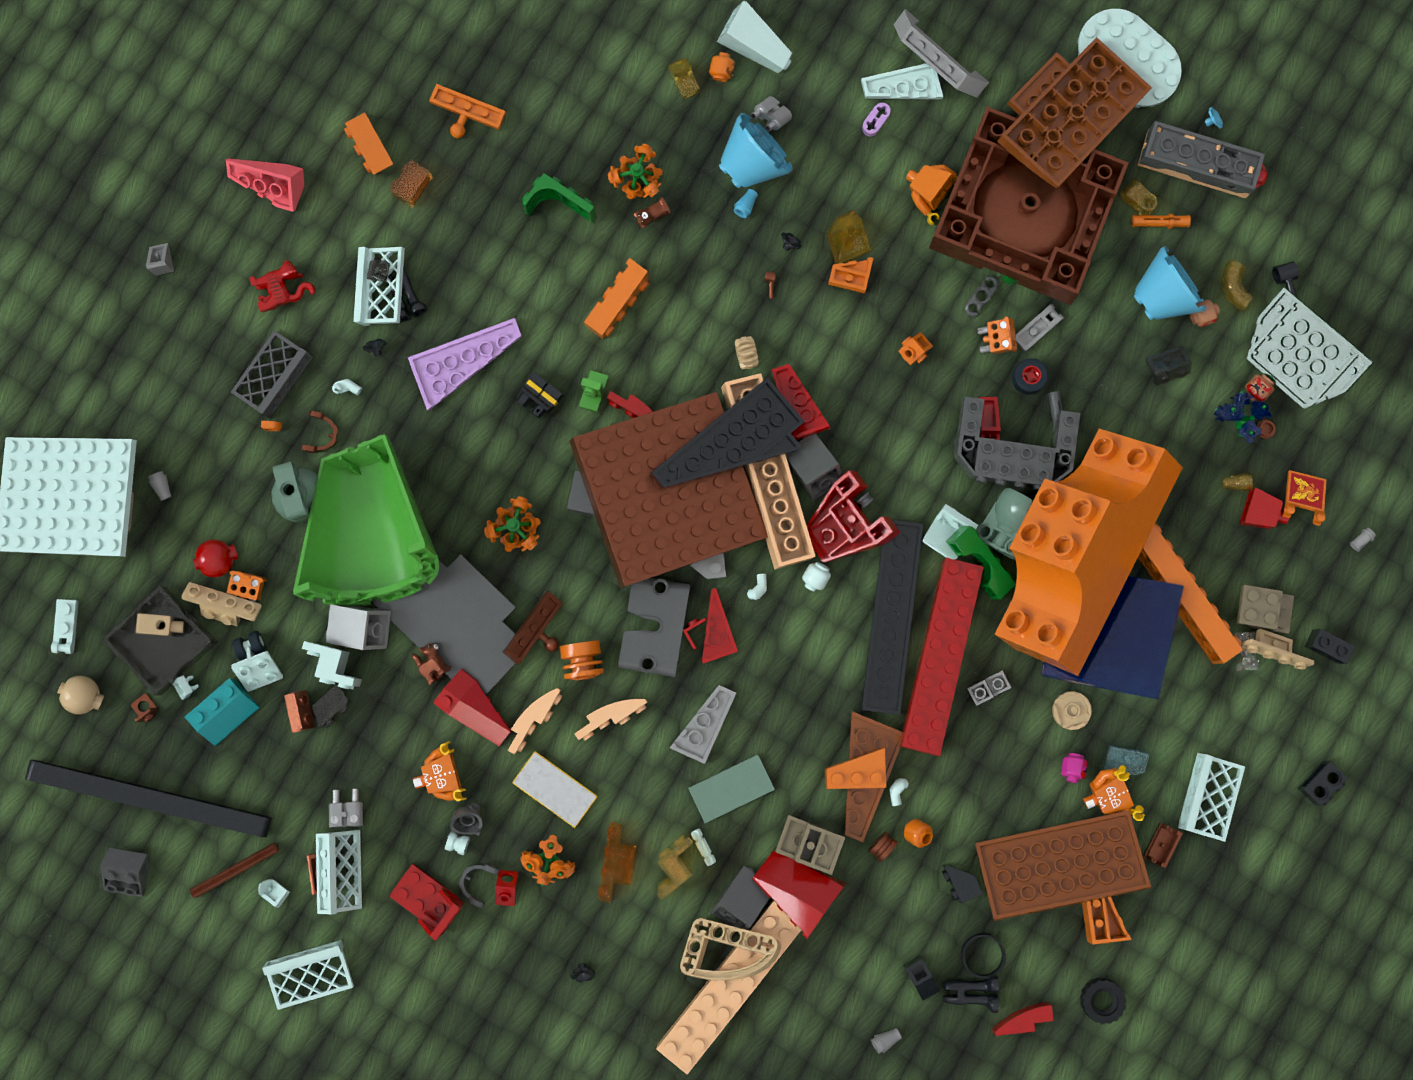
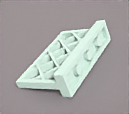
M358 248L353 322L363 326L400 323L405 248ZM398 252V259L392 263L389 257L393 253ZM380 253L383 258L376 264L374 262L375 254ZM387 261L390 267L384 273L380 267ZM395 270L397 275L391 282L388 276ZM378 271L382 276L375 283L373 276ZM386 280L390 285L382 291L379 286ZM377 289L381 295L373 301L372 293ZM394 289L395 297L390 301L386 295ZM385 299L388 304L381 310L378 304ZM391 307L394 309V318H388L385 315ZM376 308L379 314L374 319H371V312Z
M1197 753L1178 828L1225 842L1245 766L1207 754ZM1212 761L1217 762L1221 768L1215 774L1211 771ZM1232 767L1237 768L1236 777L1230 779L1227 770ZM1223 773L1227 782L1219 786L1216 777ZM1212 780L1216 789L1208 793L1206 784ZM1230 786L1232 793L1231 796L1226 798L1222 789ZM1218 792L1222 801L1214 805L1210 796ZM1207 799L1211 808L1203 812L1201 803ZM1225 804L1227 812L1221 817L1217 808ZM1213 811L1217 820L1209 824L1205 815ZM1202 818L1206 827L1201 830L1195 829L1196 821ZM1218 823L1222 827L1220 836L1215 835L1212 829Z
M360 830L316 834L317 914H337V912L362 909ZM351 835H353L354 842L350 846L347 840ZM335 837L340 840L337 847H335ZM343 846L348 850L344 857L340 853ZM351 855L354 857L352 866L348 863ZM336 857H338V858L340 859V861H341V862L339 863V865L337 866V868H336ZM344 865L348 869L345 876L340 873ZM351 875L354 876L353 885L348 882ZM336 877L341 880L338 887H336ZM344 886L349 889L345 897L341 893ZM352 894L355 896V905H351L348 901ZM337 896L341 899V903L339 904L338 907H337Z
M342 940L267 961L262 969L264 975H267L277 1010L354 987L343 952ZM340 957L341 965L339 969L328 964L331 958ZM317 962L324 966L320 974L310 970L312 963ZM326 967L337 972L333 980L322 976ZM299 968L305 971L301 980L291 975L293 969ZM279 973L285 976L286 979L280 985L274 981L273 975ZM307 973L317 977L314 986L303 981ZM338 973L346 977L348 984L339 985L334 982ZM288 978L299 983L295 991L284 987ZM319 979L330 984L327 990L321 991L315 987ZM300 985L311 990L309 995L303 997L296 993ZM284 991L292 995L291 999L281 1003L280 992Z

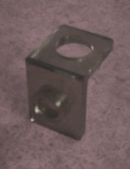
M374 257V260L369 263L367 279L387 282L390 263Z

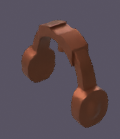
M310 411V417L324 420L332 426L333 434L328 433V437H331L332 440L325 446L320 447L302 445L301 450L317 453V451L333 447L337 442V425L325 417V414Z

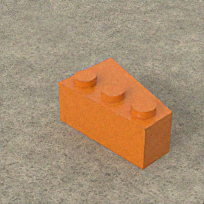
M1111 897L1082 903L1087 942L1094 945L1132 940Z

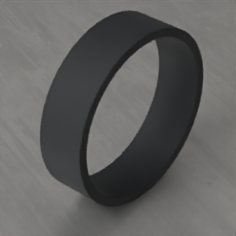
M978 933L969 937L963 944L961 959L964 967L973 976L987 979L991 975H997L1003 969L1006 953L1001 942L994 936ZM979 937L992 938L1001 948V962L997 969L989 974H976L968 968L965 962L967 946Z

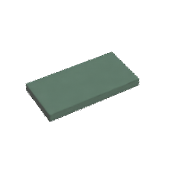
M758 754L688 788L704 823L775 790Z

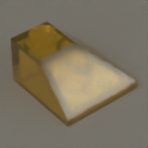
M854 210L837 217L826 233L835 264L845 263L871 251L862 219Z

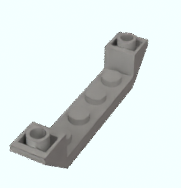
M905 9L894 23L900 40L954 88L974 97H979L989 82L976 70L969 73L916 26L919 20Z

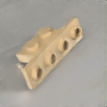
M191 582L188 583L182 594L183 600L200 605L202 616L207 619L221 621L226 625L238 626L240 617L255 621L262 608L259 603Z
M1263 629L1256 631V640L1250 639L1241 642V648L1246 649L1249 653L1261 654L1264 658L1278 660L1281 664L1293 665L1296 669L1302 670L1314 665V660L1292 653V639Z

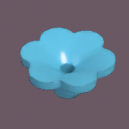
M1210 107V117L1205 120L1206 125L1209 127L1215 124L1219 129L1223 128V121L1219 113L1213 107Z

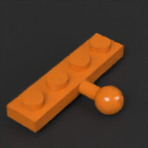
M436 84L429 100L431 104L460 115L457 123L453 124L450 128V133L454 138L464 136V125L467 118L500 130L506 116V111L438 84Z

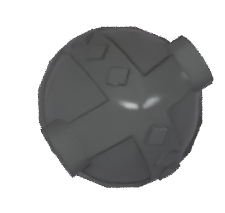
M471 803L469 806L459 807L455 810L450 822L451 830L462 835L476 834L479 836L483 825V820L479 813L480 807L475 803Z

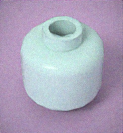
M820 562L809 564L802 576L803 581L806 583L805 587L814 592L816 589L823 590L831 578L830 569Z

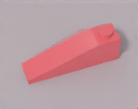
M226 159L228 178L245 188L253 189L258 192V196L261 198L266 197L278 208L292 212L296 210L304 188L303 168L280 163Z

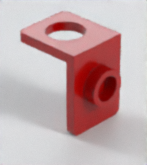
M697 618L687 624L688 628L683 630L694 650L696 647L687 632L706 622V618L700 621Z
M499 871L495 893L496 905H515L517 871ZM511 876L513 880L504 882L502 877Z

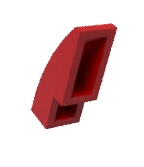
M978 397L979 399H984L979 437L1000 440L1001 429L998 397Z
M1043 1002L1022 1008L992 1028L995 1036L1034 1032V1023L1054 1021L1052 1005L1049 1002Z

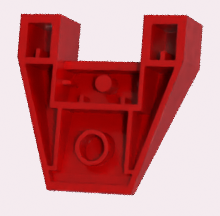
M849 470L834 482L807 524L813 549L823 563L885 545L901 533L890 517L881 516L871 524L854 500L857 495L868 487L858 472Z

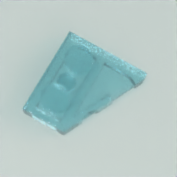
M1109 745L1104 770L1115 767L1118 770L1123 765L1126 767L1125 773H1130L1129 776L1145 773L1149 753Z

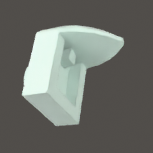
M273 879L262 881L258 887L259 895L276 908L281 906L290 891Z

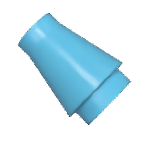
M748 189L735 203V214L742 218L751 215L758 196L756 191Z

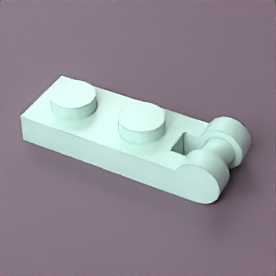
M57 599L54 635L51 644L52 653L65 652L66 654H73L79 602L77 600ZM62 638H67L66 644H61Z

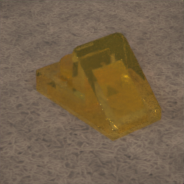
M685 58L668 65V69L683 99L700 92L698 83L692 73V67Z

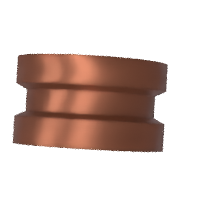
M886 831L883 832V836L880 835L876 839L873 846L868 850L871 855L874 854L879 862H882L898 843L894 838L891 839Z

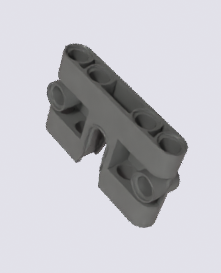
M649 578L631 585L627 611L644 619L658 621L660 628L657 631H624L618 668L670 677L676 676L691 584ZM658 583L665 584V592L657 593L655 590ZM645 659L653 661L654 665L649 670L643 667Z

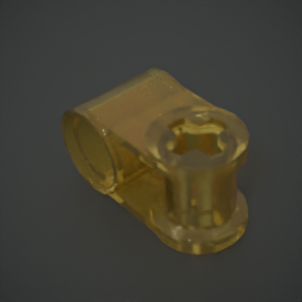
M1133 180L1120 193L1122 200L1134 208L1140 215H1150L1158 203L1157 198L1137 180Z

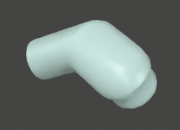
M349 379L337 381L333 385L332 390L336 394L351 391L358 396L362 391V387Z
M757 574V585L747 592L749 599L757 600L767 591L766 574Z
M896 779L891 785L889 791L892 806L902 804L900 793L908 787L907 779Z

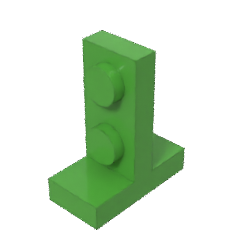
M590 370L588 379H582L583 395L579 404L580 408L598 413L609 378L608 375Z

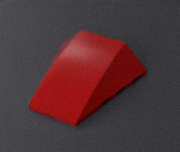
M775 851L770 854L752 878L769 898L772 897L775 900L777 907L791 918L790 921L794 926H798L803 931V936L806 939L809 938L823 915L847 884Z

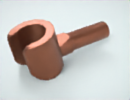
M767 271L764 281L770 282L769 299H774L776 275L773 272Z

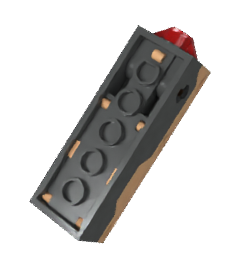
M1157 121L1147 131L1137 164L1140 167L1242 198H1247L1256 188L1262 186L1268 175L1263 165L1265 157L1263 153Z

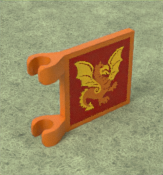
M1289 470L1283 517L1290 518L1291 514L1295 512V507L1315 511L1313 524L1320 526L1321 522L1325 520L1326 479Z

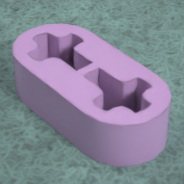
M878 103L865 119L862 131L866 136H875L889 118L890 107L886 103ZM882 109H884L885 115L882 114L879 118H877L879 112L878 110L881 111ZM873 121H875L876 123L874 125V129H871L869 131L867 129L868 125H871Z

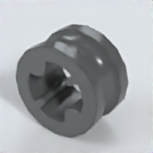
M867 492L856 503L860 504L863 510L875 498L870 496V492Z

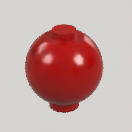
M211 539L203 542L195 552L196 558L192 560L196 570L200 569L203 575L216 578L230 571L233 561L238 559L234 544L228 546L224 541Z

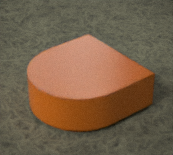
M261 421V428L264 431L278 432L282 430V423Z

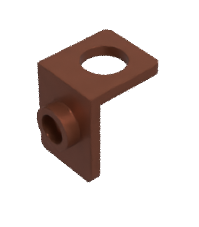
M143 694L131 704V707L139 716L135 719V722L147 723L159 711L148 694ZM141 701L149 703V709L145 712L139 709Z

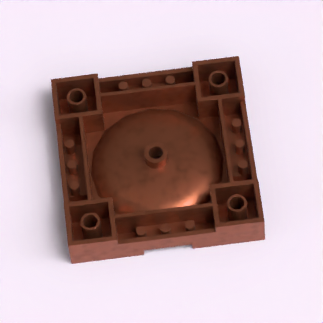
M986 107L929 249L981 270L983 267L1018 280L1017 284L1071 305L1079 294L1091 262V257L1113 200L1117 195L1128 162L1094 149L1056 189L997 142L1001 135L1018 118Z

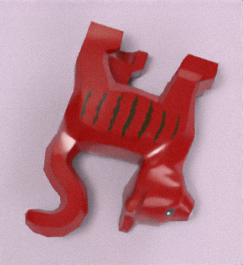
M284 261L278 270L269 271L258 279L254 276L249 277L251 285L256 286L257 290L266 288L268 290L269 296L258 297L259 302L257 304L262 313L274 310L280 305L298 301L306 289L309 290L311 295H314L316 291L315 286L310 282H303L298 286L295 294H290L285 281L303 277L290 261Z

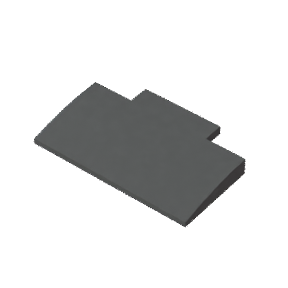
M462 555L449 567L439 560V571L436 578L430 584L424 583L422 590L390 602L383 603L381 599L371 601L379 609L391 610L390 620L419 648L429 643L436 644L438 646V655L442 657L446 665L451 667L445 673L449 678L452 679L463 669L479 682L480 688L485 695L516 665L503 653L516 634L503 621L516 607Z

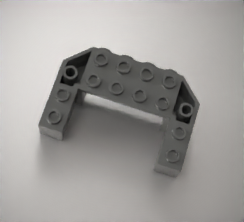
M963 398L957 438L954 441V458L970 479H975L981 483L995 482L996 485L1002 486L1010 484L1016 488L1030 487L1034 488L1033 490L1039 491L1044 479L1058 482L1073 471L1080 413L1062 410L1057 413L1053 445L1050 448L979 437L984 399Z

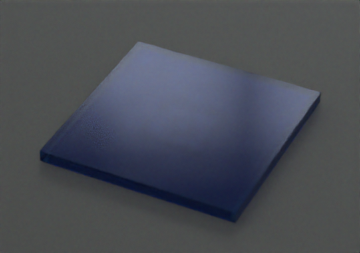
M1128 576L1079 675L1076 676L1044 662L1041 676L1159 700L1184 586Z

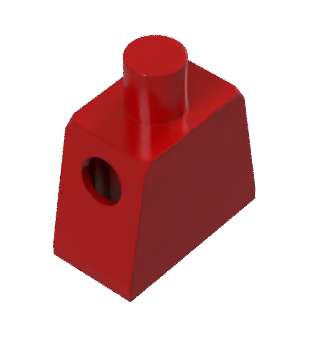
M1253 488L1249 490L1239 524L1272 529L1276 527L1277 522L1287 524L1289 518L1283 517V511H1281L1283 502L1258 488Z

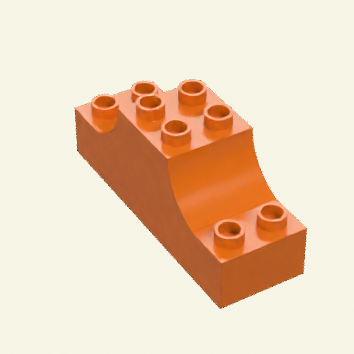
M1099 429L1081 465L1070 476L1058 482L1044 479L1009 547L1014 554L1017 564L1016 587L1013 599L994 635L1017 651L1076 676L1079 675L1183 468L1166 449Z

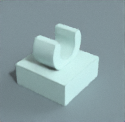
M184 675L180 676L173 683L182 700L188 698L198 688V684L195 686L188 684L194 678L193 676H188L186 679Z

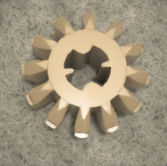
M745 336L736 339L735 350L740 368L751 369L758 366V355L753 338Z

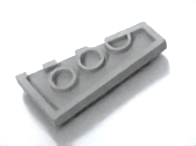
M718 685L670 748L705 764L736 692Z

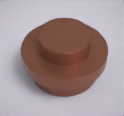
M1262 420L1256 425V433L1260 438L1268 439L1275 434V425L1270 420Z

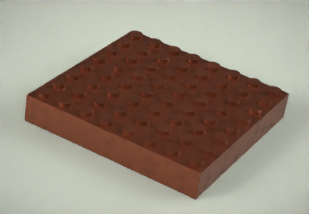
M717 392L573 437L569 441L620 588L768 537L743 466L664 489L651 475V472L724 413Z

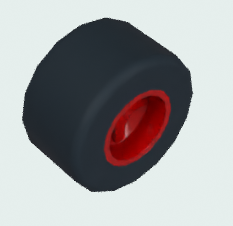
M1025 359L1015 367L1012 373L1013 385L1022 394H1035L1046 385L1049 375L1044 363L1038 359Z

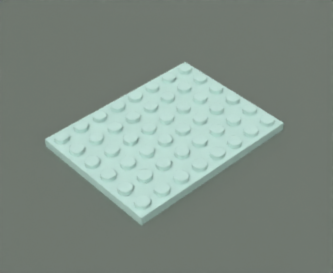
M6 437L0 486V552L125 557L137 440Z

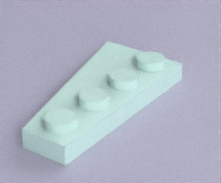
M927 63L861 78L865 99H943L938 74Z

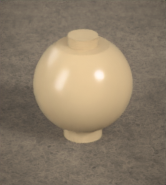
M86 676L69 678L66 683H61L57 692L60 694L59 700L63 708L73 714H85L92 709L99 710L104 695L100 694L96 682Z

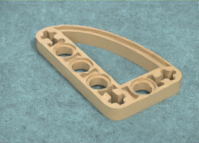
M699 918L692 924L680 968L684 974L700 979L716 981L743 979L767 969L778 957L781 944L777 939L768 935ZM699 926L709 928V932L705 930L700 931ZM721 927L723 929V934L719 938H716L715 930ZM735 932L740 933V939L737 942L732 941V935ZM756 936L757 944L754 947H750L749 940ZM709 940L764 954L756 963L741 969L728 971L700 969ZM699 942L700 949L697 952H693V944ZM763 942L773 944L774 948L769 949L763 946ZM688 964H689V965H690V964L694 965V966H693V969H691V968L688 969V968H687Z

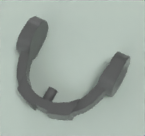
M489 864L468 866L463 871L459 887L469 899L468 902L483 908L485 902L472 896L467 891L465 881L466 879L471 880V877L467 875L474 869H483L498 875L500 869Z

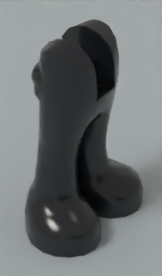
M403 267L402 290L407 297L412 316L419 317L426 313L428 308L425 303L419 302L410 278ZM392 273L388 276L391 282L395 279ZM392 289L390 292H391V294H392V296H393V298H394V297H395V290ZM401 296L400 323L412 319L403 296Z
M991 975L982 981L953 980L943 982V989L958 990V995H943L944 1003L984 1005L992 1013H998L999 1000L997 994L966 993L967 991L998 993V975Z

